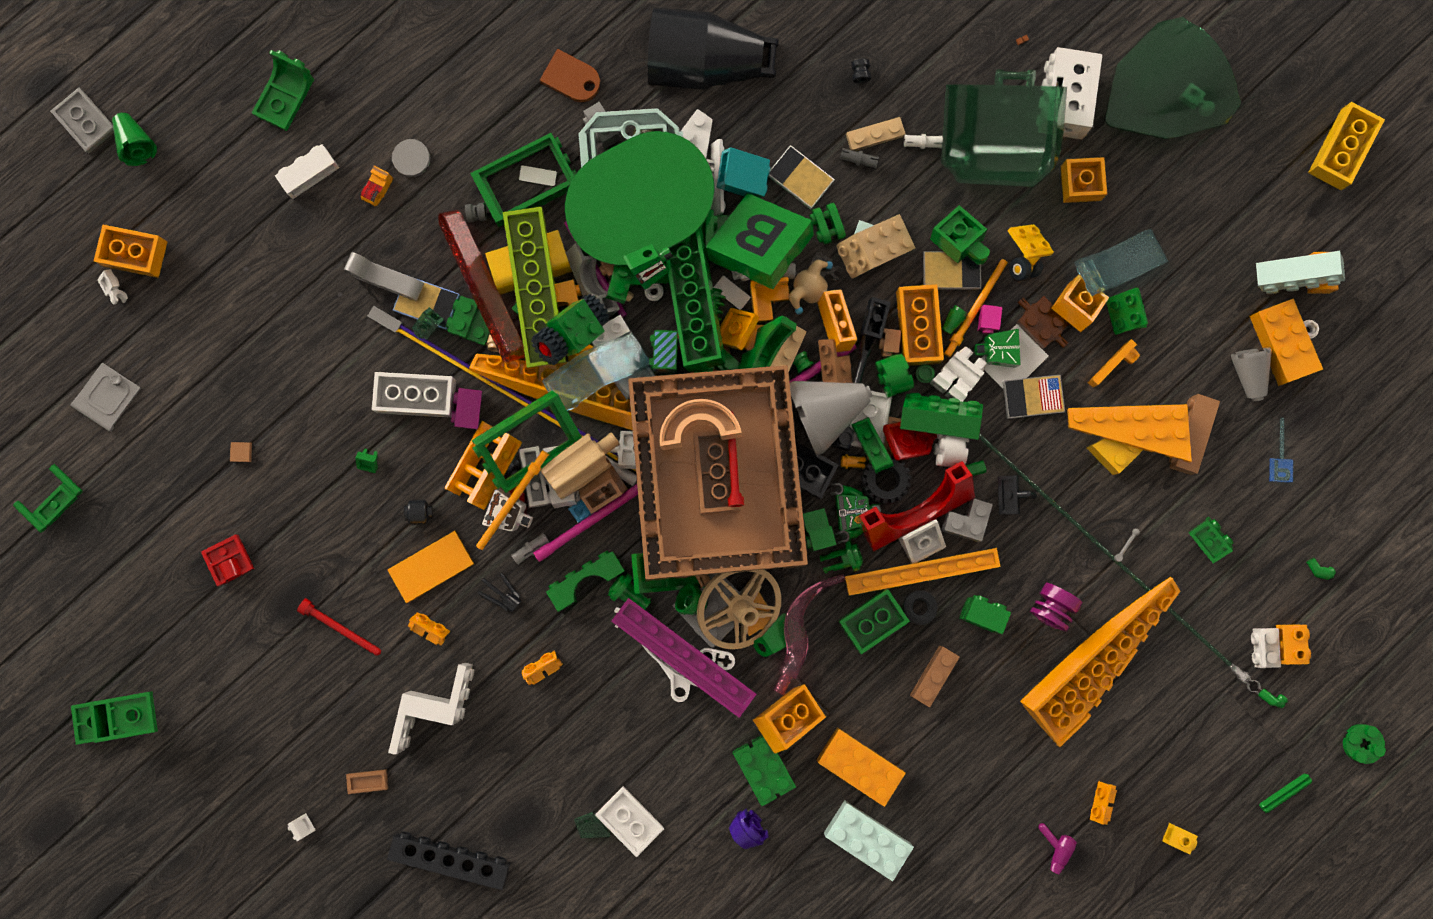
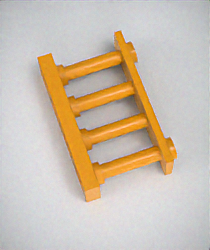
M482 421L472 440L491 429L492 426ZM507 433L502 438L498 437L492 441L498 444L491 456L503 476L522 444L520 440ZM471 440L447 482L445 489L458 496L462 492L468 494L467 502L485 510L497 488L492 482V479H494L492 473L488 474L485 469L482 472L476 468L482 457L478 458L472 448L475 445ZM471 475L479 478L474 489L466 485Z

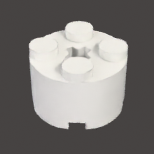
M937 434L939 441L934 445V455H937L936 465L952 467L961 461L966 464L968 456L966 442H969V438Z

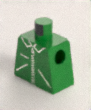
M1019 329L987 335L984 339L985 344H975V355H985L986 363L989 365L1017 368L1021 365Z

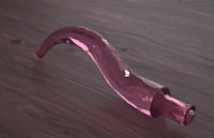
M843 573L807 588L790 606L784 621L786 656L779 669V672L782 674L773 689L779 694L785 695L792 678L796 680L806 658L808 638L804 628L803 617L808 604L824 588L845 581Z

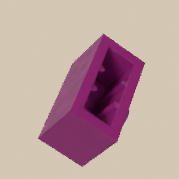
M459 388L458 392H454L453 403L457 404L456 411H452L451 422L454 423V427L478 429L482 391Z

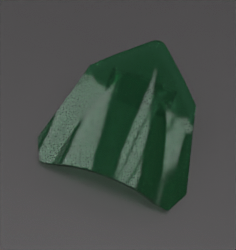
M1184 17L1158 22L1117 64L1105 116L1106 124L1113 128L1164 139L1226 125L1241 104L1234 73L1221 48L1202 28L1189 22Z

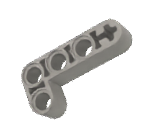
M351 252L344 271L363 282L414 301L418 300L424 283L420 280L375 264L354 252Z

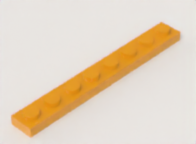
M997 548L845 576L849 596L1000 567Z

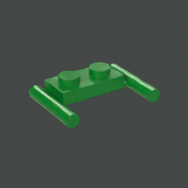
M56 464L52 465L49 470L62 484L33 513L20 501L13 504V507L40 533L45 531L47 526H51L77 499V496L83 492Z

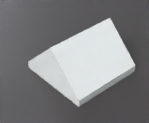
M932 520L898 538L912 564L946 547L937 520Z

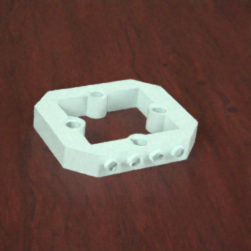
M658 108L596 112L579 132L581 167L597 156L596 133L621 132L623 137L628 140L641 134V130L663 129V132L673 133L683 137V131H679V127ZM630 125L636 127V133L633 136L626 134V128Z

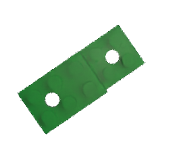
M152 691L71 706L76 745L89 742L97 743L158 731ZM135 711L138 713L137 719L135 718Z

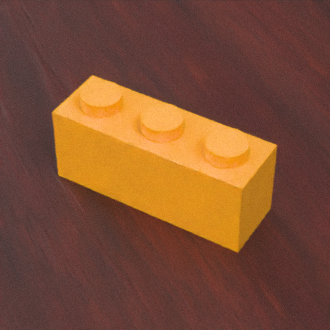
M842 290L824 291L817 304L828 339H835L836 352L850 351L856 343L857 337Z

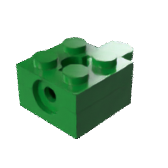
M960 205L933 228L930 240L957 264L968 256L977 265H980L987 261L990 250L981 243L984 240L987 228Z

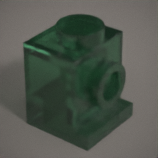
M429 307L413 325L414 334L420 339L425 338L427 340L433 335L444 319Z

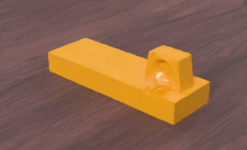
M1132 339L1126 342L1087 383L1092 387L1099 385L1123 359L1129 364L1134 363L1140 356L1134 348L1137 344Z

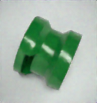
M806 351L798 354L792 363L797 368L798 374L814 364L813 361L808 359Z

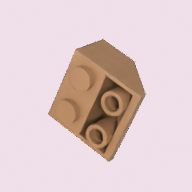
M611 464L610 468L578 491L580 498L592 514L622 495L628 488Z

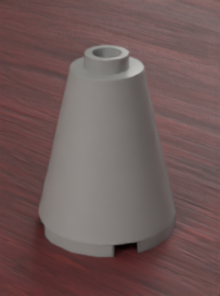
M1256 348L1231 354L1232 362L1245 394L1252 401H1260L1264 399L1263 396H1267L1271 348H1263L1264 351L1260 352Z

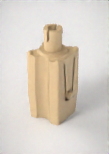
M612 432L597 443L595 440H591L590 434H586L558 454L540 470L561 500L581 489L611 467V464L606 461V454L620 445Z

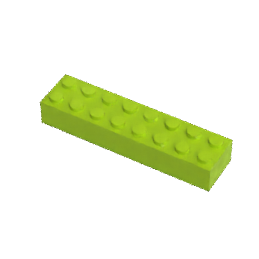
M542 207L503 212L527 368L550 365L548 362L545 363L543 358L539 357V353L534 351L536 348L532 346L533 343L531 342L532 337L544 327H547L546 323L559 314L544 212ZM566 356L557 364L567 363Z

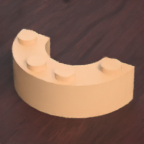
M694 399L680 404L666 417L660 432V447L662 450L682 447V439L686 431L698 424H707L714 427L719 432L722 440L742 437V432L736 417L728 408L716 401Z

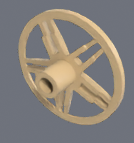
M765 569L750 571L755 573L740 595L723 580L738 572L717 574L706 585L698 601L697 620L702 633L711 643L725 649L748 647L754 644V640L761 637L777 620L781 608V592L774 577ZM765 578L773 587L775 607L754 603ZM719 582L733 594L731 598L728 599L717 585ZM715 587L728 606L704 619L706 601ZM755 607L762 609H771L774 610V612L756 610ZM771 617L760 633L746 640L748 626L756 624L759 618ZM734 621L735 643L722 642L712 636L709 630ZM739 623H741V642H740V643H739Z

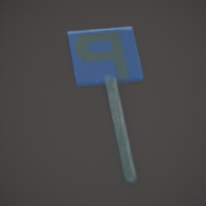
M1282 417L1280 418V459L1270 458L1269 481L1293 482V459H1284V418Z

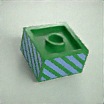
M654 330V335H650L651 346L654 347L653 358L649 359L650 369L653 370L655 375H676L678 331Z

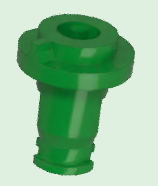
M849 540L845 542L846 548L830 552L825 556L820 555V561L842 556L843 560L842 563L823 568L824 573L827 574L829 571H837L851 566L854 571L860 570L863 559L858 544H853Z
M627 574L625 577L620 575L609 589V598L612 601L620 598L624 602L630 598L645 610L650 604L651 599L644 596L643 593L635 594L634 585L630 583L633 578L630 574Z

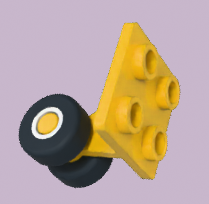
M1034 224L1010 227L1008 229L1009 234L1024 254V257L1015 258L1011 261L1009 267L1011 276L1015 280H1025L1029 276L1035 278L1041 275L1043 264L1040 258L1051 256L1054 253L1050 244L1044 239L1039 228Z

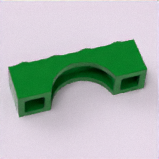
M608 550L598 556L599 560L594 563L592 560L582 565L583 569L576 573L574 570L565 576L566 580L561 583L556 581L548 586L549 590L546 593L558 612L576 602V589L579 583L586 577L597 575L607 581H611L625 572L614 551L610 553Z

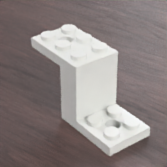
M462 663L458 665L450 699L414 691L402 694L388 753L398 754L409 747L411 737L408 735L410 728L412 729L414 726L415 717L448 725H454L460 719L463 720L465 708H463L464 700H468L470 689L467 687L469 681H472L474 676L473 664Z

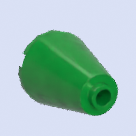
M116 114L112 119L119 160L125 162L128 166H139L147 163L146 160L151 157L153 159L157 153L155 142L130 114Z

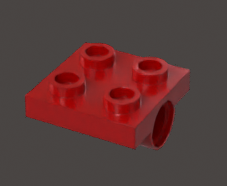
M238 534L201 551L218 587L255 569Z

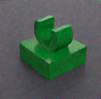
M366 448L362 453L358 452L355 457L357 469L376 473L378 469L377 451L373 455H369Z

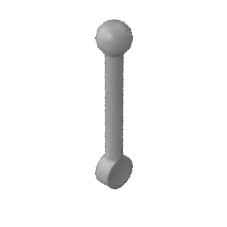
M1133 529L1131 537L1121 552L1114 556L1115 561L1120 562L1123 560V554L1133 539L1140 534L1139 529Z

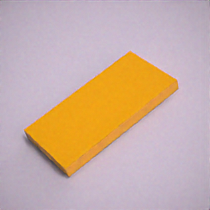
M453 531L389 568L388 572L405 602L409 603L474 565V562L457 532Z

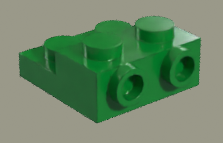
M460 296V299H456L453 304V310H455L453 317H449L446 327L448 332L486 346L492 324L495 323L499 311L480 304L475 300Z

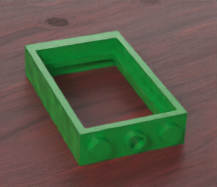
M552 133L470 173L498 227L504 225L503 211L486 178L550 146L567 181L508 211L540 207L568 192L576 171L575 169L571 171L569 167L571 162L566 153L562 154L560 150L562 148L561 142L558 137L554 138Z
M553 390L472 440L475 445L472 448L478 458H483L484 463L482 465L488 474L492 473L494 476L492 482L497 489L501 488L507 493L518 486L528 472L527 468L529 465L505 479L485 445L548 406L550 407L568 438L567 441L548 452L549 455L541 465V468L582 438L560 397Z

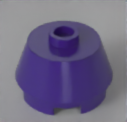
M747 809L739 811L729 826L733 840L743 849L762 845L764 840L768 838V831L766 829L763 831L760 824L761 818L753 810L748 812Z

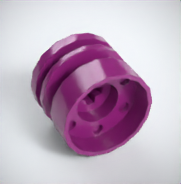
M1045 583L1040 595L1046 601L1044 603L1036 600L1035 605L1041 608V610L1032 607L1030 613L1045 625L1067 632L1069 626L1062 621L1072 623L1073 620L1066 613L1077 614L1083 602L1071 593L1053 584Z

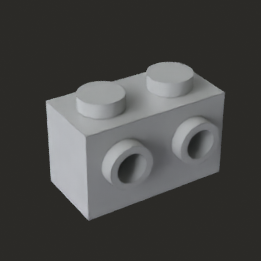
M600 102L583 111L585 125L596 112H606ZM619 132L596 133V143L601 144L604 150L620 141Z

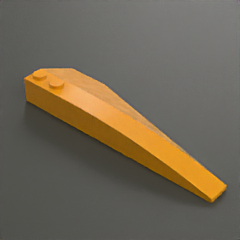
M476 354L469 367V370L535 399H539L553 390L560 397L566 410L633 430L630 399L626 400L605 369L599 368L598 365H593L581 374L568 362L527 368L526 361L519 360L518 357L503 359L501 356Z
M1169 577L1104 624L1070 653L1020 701L1057 746L1061 747L1089 720L1091 714L1088 712L1094 706H1099L1102 701L1100 700L1101 696L1106 690L1109 691L1112 688L1114 678L1122 674L1138 650L1136 648L1140 642H1145L1148 637L1147 632L1152 625L1156 626L1160 621L1159 617L1162 611L1166 612L1178 596L1180 589L1173 578Z

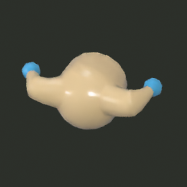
M815 260L807 270L801 271L795 277L794 289L789 294V300L794 306L796 314L803 312V308L800 307V299L807 303H816L823 292L827 291V282L820 275V272L825 267L826 269H831L833 267L831 261Z

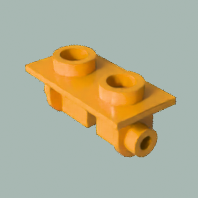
M417 612L409 619L408 627L410 630L420 636H423L426 631L428 634L425 639L435 645L439 644L442 646L445 641L444 638L450 633V630L446 629L444 625L430 620L425 614Z
M555 651L546 653L537 662L526 665L524 670H522V676L528 685H535L545 678L542 673L544 670L549 676L559 670L563 664L559 658L557 659Z
M1098 781L1090 820L1103 825H1108V821H1111L1113 807L1108 806V804H1114L1117 792L1115 785Z

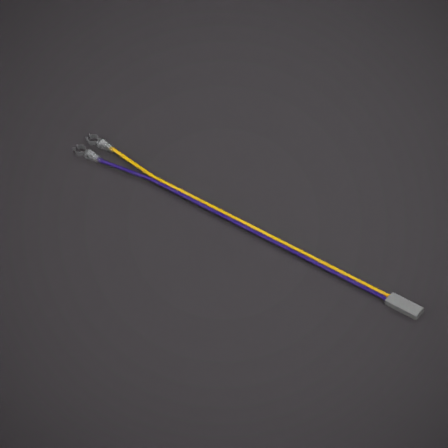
M373 306L367 315L397 334L399 332L523 406L526 407L532 403V401L510 388L470 371L469 364L402 325L401 321ZM543 409L537 413L561 427L554 414ZM578 429L582 437L586 435V433ZM590 437L592 441L595 440L596 443L599 442L595 438ZM607 453L608 456L618 461L617 453Z

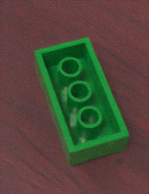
M919 393L906 394L900 429L978 440L983 404L977 401L962 402L956 398L941 399L935 395L926 397L921 396Z

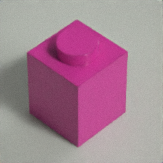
M983 305L979 310L977 331H983L982 334L985 335L997 333L1000 330L1002 307Z

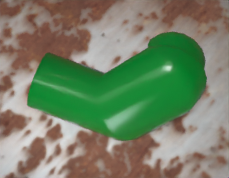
M1315 558L1306 562L1316 578L1329 580L1334 578L1336 574L1333 567H1320Z

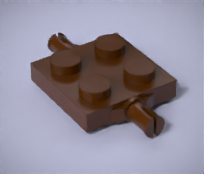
M1045 296L1032 305L1024 297L1018 302L1025 312L1016 323L1042 349L1053 341H1056L1062 348L1069 343L1061 334L1070 323L1051 309L1053 304Z

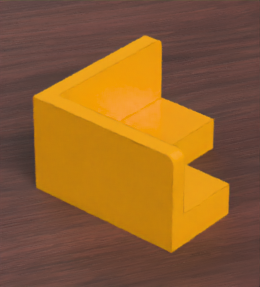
M782 277L773 290L755 281H750L753 313L760 317L758 322L773 321L771 302L789 300L788 277Z

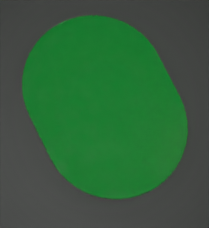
M662 131L636 135L592 158L576 173L568 188L565 201V215L570 233L576 243L587 254L598 261L610 265L628 266L624 256L649 244H653L658 252L667 246L670 249L694 235L709 215L713 205L715 188L711 168L702 152L689 140L679 135Z

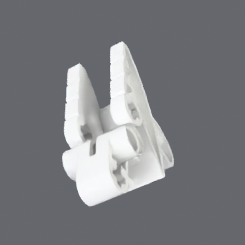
M644 647L671 680L672 699L676 702L685 701L689 695L690 685H696ZM709 647L700 650L702 653L710 652L714 662L717 653H719L718 658H725V655H728L732 662L728 663L727 666H724L722 661H717L718 665L724 670L731 669L735 664V658L730 652ZM681 687L686 693L684 696L679 697L675 694V689Z

